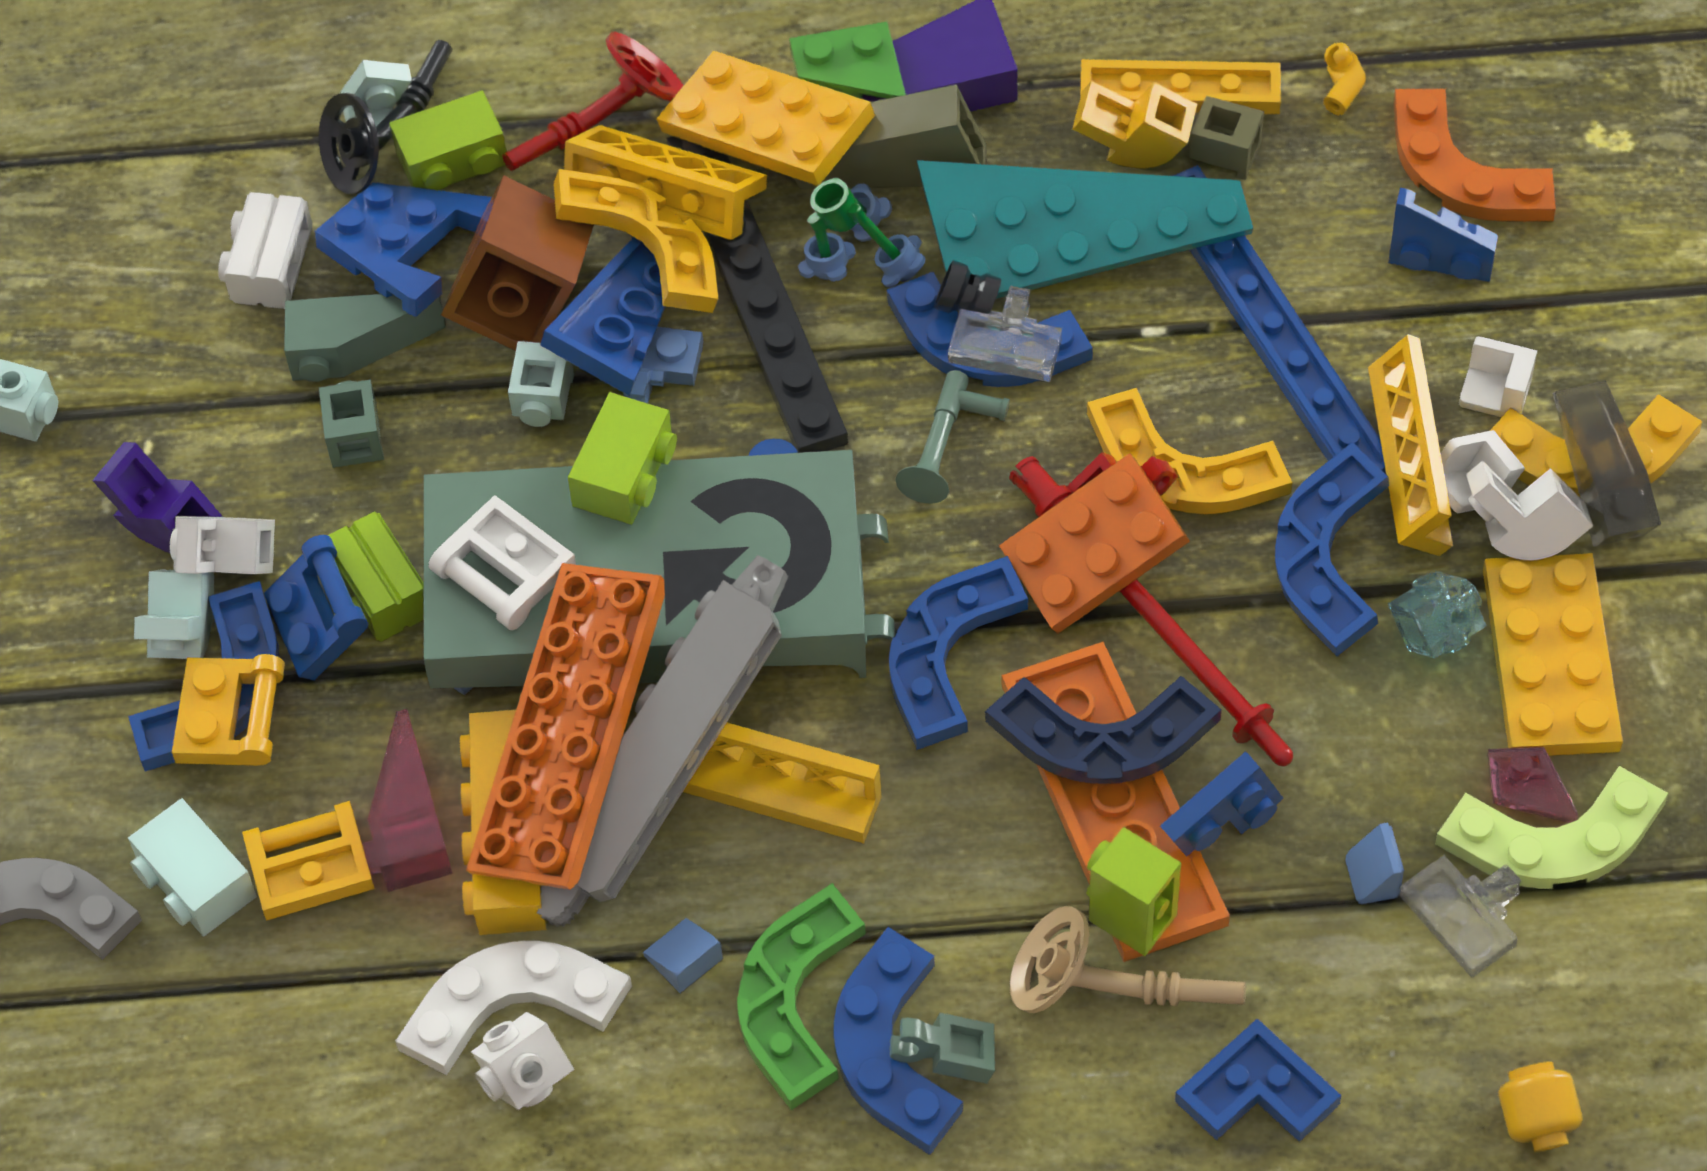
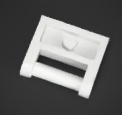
M494 495L433 553L429 561V569L442 579L451 578L497 613V621L513 631L525 622L530 610L555 587L561 564L576 565L575 554ZM470 551L474 552L519 587L511 595H508L463 561V558Z

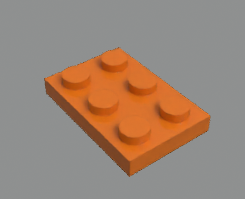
M1129 453L1004 541L999 547L1004 555L1009 557L1016 574L1051 629L1059 634L1189 543L1190 540L1138 461Z

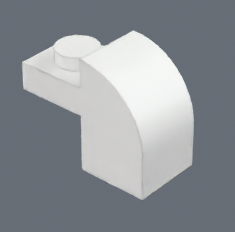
M1483 460L1466 474L1472 492L1468 500L1475 511L1486 521L1485 525L1491 545L1504 555L1520 560L1548 558L1566 549L1593 527L1585 502L1551 468L1519 495Z
M176 516L175 529L170 539V554L174 560L175 573H273L275 520Z

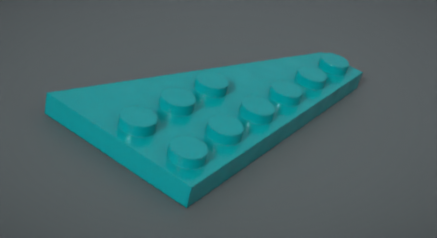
M917 160V167L945 272H947L952 260L968 265L971 274L981 276L989 273L1001 278L996 299L1249 235L1253 232V225L1240 180Z

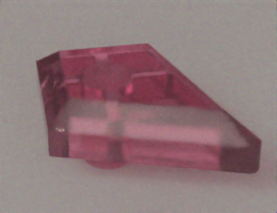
M1544 747L1488 749L1487 758L1493 804L1567 823L1577 821L1578 812Z

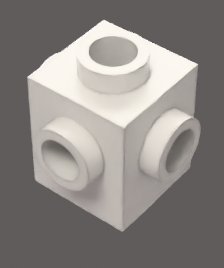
M528 1012L513 1022L506 1021L490 1029L483 1037L484 1043L471 1051L481 1067L475 1073V1076L485 1093L494 1102L501 1098L517 1110L523 1106L529 1107L543 1101L552 1092V1085L575 1070L547 1023Z

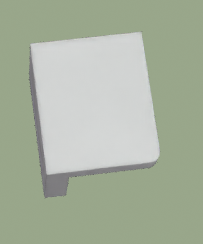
M1480 336L1476 337L1459 405L1462 408L1502 417L1510 408L1522 415L1532 381L1537 350Z
M1494 430L1453 438L1448 441L1440 453L1450 507L1456 513L1475 510L1468 500L1472 492L1466 474L1482 460L1510 488H1512L1525 469Z

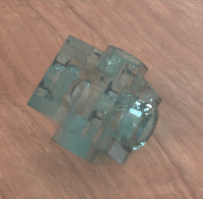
M1434 571L1420 576L1412 583L1413 588L1388 603L1407 650L1432 658L1464 648L1470 643L1472 635L1487 627L1479 609L1482 607V600L1474 585L1465 578L1445 574L1441 571Z

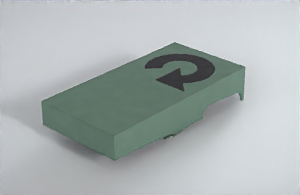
M852 450L671 460L667 465L661 463L655 476L657 484L653 499L647 508L640 507L632 525L572 507L568 475L573 466L424 475V664L430 689L524 686L554 588L530 610L525 622L512 631L497 621V613L451 578L442 579L429 569V561L433 553L494 495L575 554L576 565L655 574L663 577L665 597L639 683H658L667 669L665 659L670 648L680 637L686 639L697 622L695 612L702 598L711 590L716 592L723 580L732 585L757 555L778 565L788 575V579L773 610L774 615L779 621L782 636L763 666L841 665L853 668L858 672L859 678H866L865 645H867V641L873 638H886L892 642V638L896 636L893 618L885 614L865 615L860 541L867 537H878L884 540L885 543H889L888 526L886 519L881 515L857 514ZM470 551L463 558V561L508 595H511L519 587L474 552Z

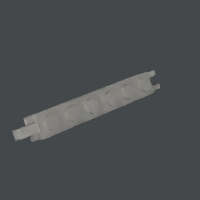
M757 555L732 585L723 580L716 592L709 591L702 598L696 609L695 619L697 622L687 638L680 637L670 648L665 659L667 669L657 685H648L640 695L635 706L637 716L627 732H624L579 882L571 890L543 885L541 887V909H538L537 913L542 915L541 917L549 921L551 925L555 924L556 927L560 925L565 927L566 924L570 925V921L575 920L574 915L579 914L589 896L599 902L616 898L776 646L782 634L779 621L774 615L773 610L788 579L787 573L778 565Z

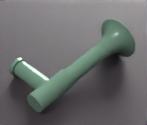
M957 370L948 372L934 411V420L922 456L916 466L906 467L898 472L895 480L899 490L908 498L920 503L933 504L946 499L949 493V486L945 479L939 475V468L952 425L957 419L959 410L999 418V421L1005 422L1010 399H1000L966 391L969 383L968 376Z

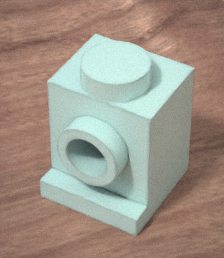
M518 341L508 389L512 416H518L525 424L535 427L546 426L549 424L550 419L564 420L570 383H573L574 378L572 363L540 346L541 343Z

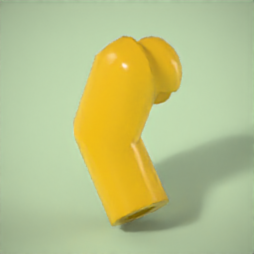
M1335 43L1329 46L1324 54V60L1328 64L1327 71L1334 86L1324 98L1323 103L1331 113L1343 115L1364 87L1366 76L1358 57L1354 52L1350 51L1349 46L1345 43Z

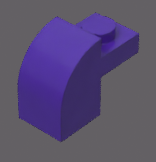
M123 442L92 480L116 506L118 510L113 516L127 530L167 553H170V539L175 529L176 516L223 517L193 481L167 479L144 451L133 442Z

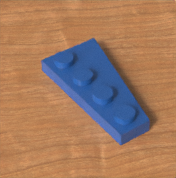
M633 237L545 329L540 346L629 396L666 308L662 302L660 273L656 259L643 242Z

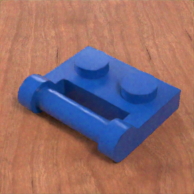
M317 535L308 539L302 545L301 550L303 554L264 592L298 677L315 680L368 627V622L362 608L354 605L335 561L337 550L331 537L328 535Z

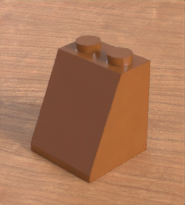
M503 175L482 215L441 316L515 351L518 341L541 343L545 329L558 317L576 285L594 224L556 219L554 199Z

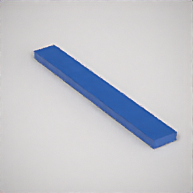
M1198 165L1173 175L1178 177L1206 178ZM1246 236L1190 249V252L1327 461L1354 442L1386 474L1380 437Z

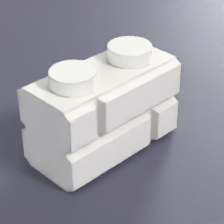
M250 192L247 195L243 211L234 212L231 222V237L234 241L231 252L224 251L219 261V279L226 283L230 300L234 303L256 306L258 303H262L265 307L285 309V301L292 299L313 226L307 202L303 198L283 195L275 198L273 194Z

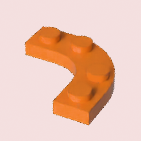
M1395 89L1394 114L1397 152L1405 172L1417 187L1423 185L1431 193L1442 199L1443 207L1476 219L1488 221H1554L1556 205L1553 168H1495L1482 166L1466 158L1452 142L1448 130L1446 89Z

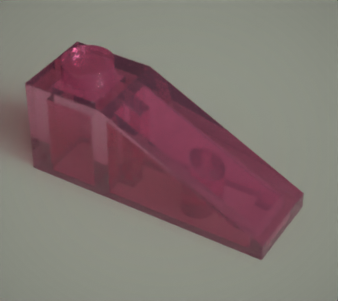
M407 709L397 711L368 816L373 840L363 842L371 875L382 872L388 892L453 874Z

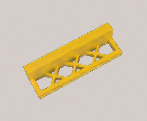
M598 125L565 141L564 170L618 178L646 187L667 199L665 207L683 221L691 218L701 231L730 240L742 234L744 201L766 190L767 186L766 174L602 125Z
M1406 335L1368 367L1385 470L1389 479L1388 488L1398 544L1441 556L1453 547L1449 518L1452 514L1420 339Z
M731 723L725 724L683 791L684 793L863 844L882 797L880 765Z

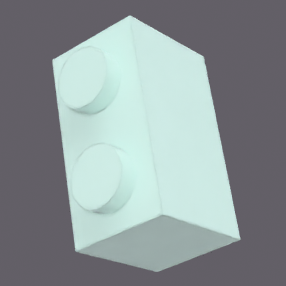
M183 798L128 837L136 856L130 864L137 876L149 889L157 884L167 895L163 902L176 921L182 926L190 921L203 937L257 897L246 868Z

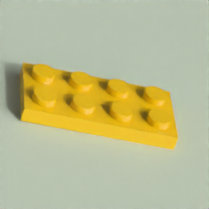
M713 50L657 117V122L662 133L818 186L872 121L875 113L869 101Z
M1593 553L1553 555L1539 560H1520L1512 557L1485 559L1483 576L1509 757L1620 752L1623 738Z

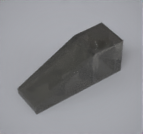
M1606 380L1553 392L1579 495L1585 502L1593 523V527L1589 529L1593 547L1643 536L1660 526L1661 521L1648 473Z

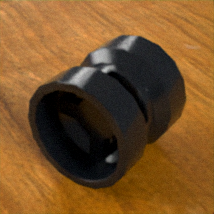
M952 260L942 281L934 308L948 314L958 310L960 313L965 314L969 322L983 327L996 300L1001 278L989 273L981 276L971 274L968 265Z

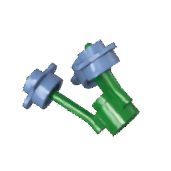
M839 178L824 181L815 188L810 198L811 206L815 212L808 217V223L814 230L815 236L810 238L804 246L806 259L798 265L801 276L805 278L817 276L824 280L839 281L847 275L846 265L848 260L855 256V247L850 242H843L840 236L827 233L826 229L837 232H846L851 229L854 231L855 238L862 242L873 239L880 246L875 254V263L884 272L881 282L888 288L894 287L899 281L911 279L923 267L926 258L919 251L922 241L918 236L913 235L907 238L905 235L898 234L887 238L877 227L881 219L887 218L891 214L892 205L887 198H877L871 193V188L866 184H858L849 189L847 184Z

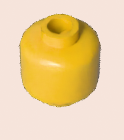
M1553 1062L1532 1064L1508 1072L1509 1081L1500 1087L1499 1099L1511 1139L1520 1143L1532 1142L1534 1152L1547 1151L1568 1145L1566 1133L1576 1130L1582 1123V1112L1571 1075L1564 1070H1555Z

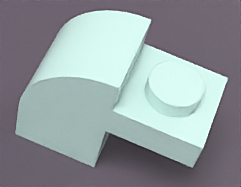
M175 570L149 571L148 615L135 617L134 639H147V658L187 659V657H204L208 648L213 619L208 596L214 595V572L192 574L175 573Z

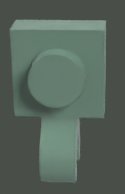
M939 1013L933 1025L915 1018H902L900 1021V1036L892 1035L890 1038V1058L904 1063L932 1058L933 1073L987 1084L995 1072L994 1024Z

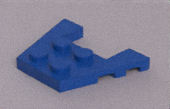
M372 182L365 190L360 192L315 230L316 248L355 276L361 273L367 275L374 280L376 291L386 298L393 294L402 301V309L405 312L417 317L442 295V279L438 275L420 270L411 265L455 227L458 226L476 232L482 215L492 197Z

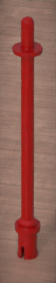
M1033 456L1021 460L1015 466L1023 475L1020 476L1015 470H1012L1009 475L1010 481L1036 507L1035 514L1037 517H1040L1073 493L1067 486H1059L1039 464L1036 457ZM1137 579L1119 592L1237 721L1233 728L1232 738L1240 744L1253 739L1276 765L1281 767L1289 765L1293 760V751L1269 725L1274 717V709L1270 704L1264 703L1253 707Z

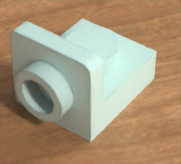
M363 60L340 93H352L362 99L369 108L377 126L393 111L392 108L412 82L409 65ZM348 106L344 110L346 122L350 118H355L352 106Z

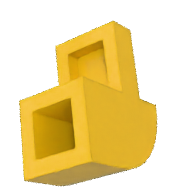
M1091 81L1082 90L1072 130L1109 147L1107 161L1130 168L1157 167L1169 162L1188 144L1197 104L1156 83H1153L1134 102Z

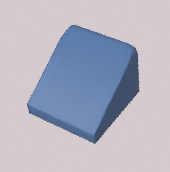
M1383 823L1373 829L1346 854V866L1356 901L1360 904L1398 898V894H1400L1404 868L1392 827L1388 823Z
M687 918L643 952L644 957L679 993L683 992L723 959L721 943L713 935Z

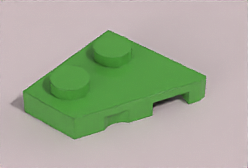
M887 21L789 38L795 73L799 79L860 99L863 94L886 99L906 95Z

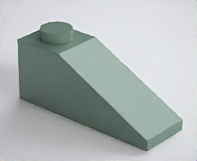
M382 294L285 301L284 352L292 381L307 380L317 382L326 378L345 377L446 328V319L441 316L443 310L441 296L417 317L405 312L402 309V301L393 294L387 298Z

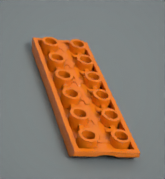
M567 563L561 564L466 871L470 874L519 880L571 890L579 882L664 601V579L661 575Z

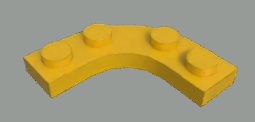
M558 169L554 181L556 219L607 226L630 234L643 242L656 259L660 273L663 306L713 313L718 301L714 259L708 241L691 218L683 221L665 207L667 200L665 197L633 182L608 176Z
M1137 388L1087 402V415L1104 453L1112 455L1117 462L1131 453L1140 466L1151 456L1168 461L1179 476L1168 490L1161 495L1169 509L1195 514L1225 513L1283 497L1292 492L1293 482L1273 441L1223 456L1201 458L1186 455L1164 442L1154 428Z
M1658 394L1627 430L1612 440L1597 444L1572 443L1555 436L1512 408L1502 416L1490 431L1494 430L1525 467L1518 478L1520 481L1530 486L1551 468L1582 500H1585L1586 495L1616 493L1617 497L1625 496L1654 482L1670 468L1700 433L1702 421Z

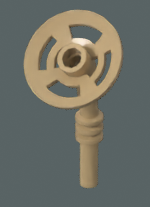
M1063 906L1051 911L1035 925L1017 954L1010 979L1012 1001L1016 1007L1027 1013H1038L1047 1009L1072 986L1143 998L1144 1003L1151 1005L1154 999H1156L1158 1005H1165L1166 1000H1169L1170 1006H1177L1179 1001L1244 1005L1246 998V982L1180 978L1179 972H1172L1171 976L1168 977L1165 971H1159L1158 976L1155 977L1154 972L1149 970L1142 976L1084 965L1083 960L1089 942V925L1085 915L1071 906ZM1070 926V932H1062L1049 941L1059 930ZM1036 962L1039 984L1030 990L1031 975Z

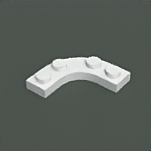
M516 941L495 945L468 956L449 969L426 994L397 1038L396 1044L400 1052L447 1075L477 1028L492 1013L511 1004L536 1002L554 1007L604 1032L632 987L631 977L580 951L556 943Z

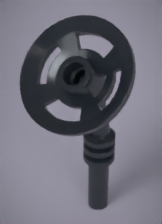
M443 40L435 41L417 75L411 77L412 82L397 101V107L377 126L367 105L355 94L339 93L327 102L319 124V149L324 169L336 188L344 193L353 194L362 192L370 185L377 170L379 150L393 139L389 122L425 110L429 100L434 95L432 86L452 53V47L449 43ZM348 106H352L355 118H350L344 123L339 118ZM336 138H338V148H339V153H340L341 159H342L343 163L345 164V167H344V168H343V166H342V164H341V161H340V159H339V155H338V151H337ZM369 164V169L365 176L360 180H356L359 169Z

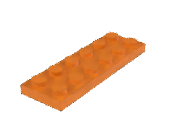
M1104 642L1001 675L1004 693L1025 677L1064 711L1082 721L1108 724L1125 721L1137 714ZM1037 765L1089 884L1090 871L1087 869L1090 857L1102 841L1106 840L1111 843L1123 827L1181 862L1177 916L1148 954L1229 926L1230 915L1201 852L1194 850L1186 856L1160 827L1163 822L1180 809L1163 770L1133 781L1094 784L1067 779ZM1112 936L1123 962L1143 956Z

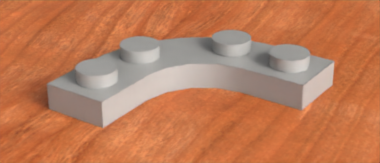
M22 858L0 862V926L22 918L44 919L66 930L103 960L142 921L138 910L99 879L74 865L43 858Z

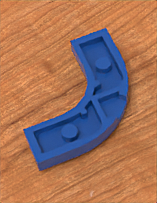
M933 272L887 289V302L911 344L926 361L945 374L957 370L965 373L968 377L983 380V386L1010 387L1034 383L1093 360V347L1070 310L1022 329L1009 332L986 331L966 322L957 311L948 314L934 308L941 285Z
M1354 442L1311 474L1292 494L1280 516L1275 545L1277 575L1286 600L1298 617L1336 656H1339L1378 624L1377 614L1340 577L1330 557V550L1338 530L1351 516L1389 487L1388 476Z
M1008 556L959 572L932 585L906 610L907 616L898 628L896 636L892 638L889 654L892 693L917 750L968 732V721L946 673L945 663L950 649L961 636L975 628L1028 610V597Z
M260 581L208 596L221 639L222 658L253 659L260 654L280 657L276 632ZM242 684L234 737L248 727L254 684ZM180 700L128 716L145 772L175 763L172 747Z
M887 927L850 975L840 994L834 1017L835 1051L843 1080L859 1105L882 1125L931 1155L963 1112V1101L914 1071L907 1063L890 1058V1038L893 1035V1026L903 1006L935 966L934 955Z

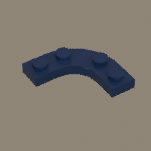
M1180 676L1142 711L1127 720L1099 724L1082 721L1064 711L1028 679L1023 677L985 711V722L1028 759L1051 773L1079 782L1113 784L1149 776L1172 764L1221 721L1222 709L1185 678Z

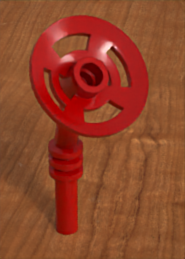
M611 32L605 42L611 57L623 72L618 78L621 84L578 114L573 111L566 114V117L563 116L557 119V122L549 123L547 131L503 153V161L510 171H514L555 148L564 150L565 141L590 130L633 100L635 96L641 98L646 92L661 100L671 102L684 86L670 67L644 45L622 33ZM659 78L664 86L660 85L656 79Z

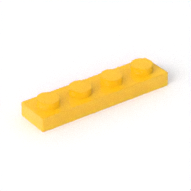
M1081 59V93L1093 81L1136 102L1153 83H1156L1196 103L1195 113L1200 112L1205 97L1209 96L1264 111V114H1280L1281 63Z

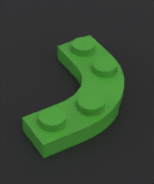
M833 883L788 911L763 932L745 960L737 996L740 1029L750 1056L790 1110H793L838 1080V1069L806 1030L797 1013L796 997L802 983L819 964L866 934L865 923Z

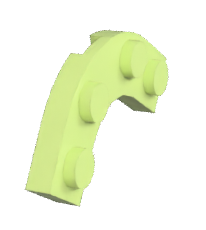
M1619 766L1592 807L1577 821L1558 828H1535L1515 821L1465 793L1437 833L1435 844L1479 870L1511 884L1538 889H1552L1553 884L1582 879H1586L1587 883L1609 873L1631 855L1666 804L1669 793Z

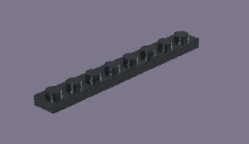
M674 136L667 138V145L731 164L726 154ZM745 200L743 231L741 235L730 240L704 231L703 234L709 243L714 260L793 446L797 449L798 453L829 451L848 445L847 430L748 201Z

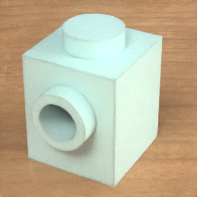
M0 359V432L36 442L45 424H50L53 421L58 409V397L54 392L48 373Z

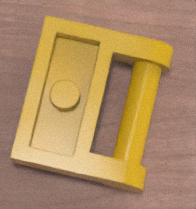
M260 654L253 659L187 657L172 747L175 763L251 766L268 764L271 761L273 743L268 738L276 684L283 680L285 668L283 659L270 654ZM242 684H254L247 736L241 740H234Z
M350 800L335 804V810L262 832H260L259 827L242 832L266 921L375 889ZM337 832L342 834V837L267 858V853Z

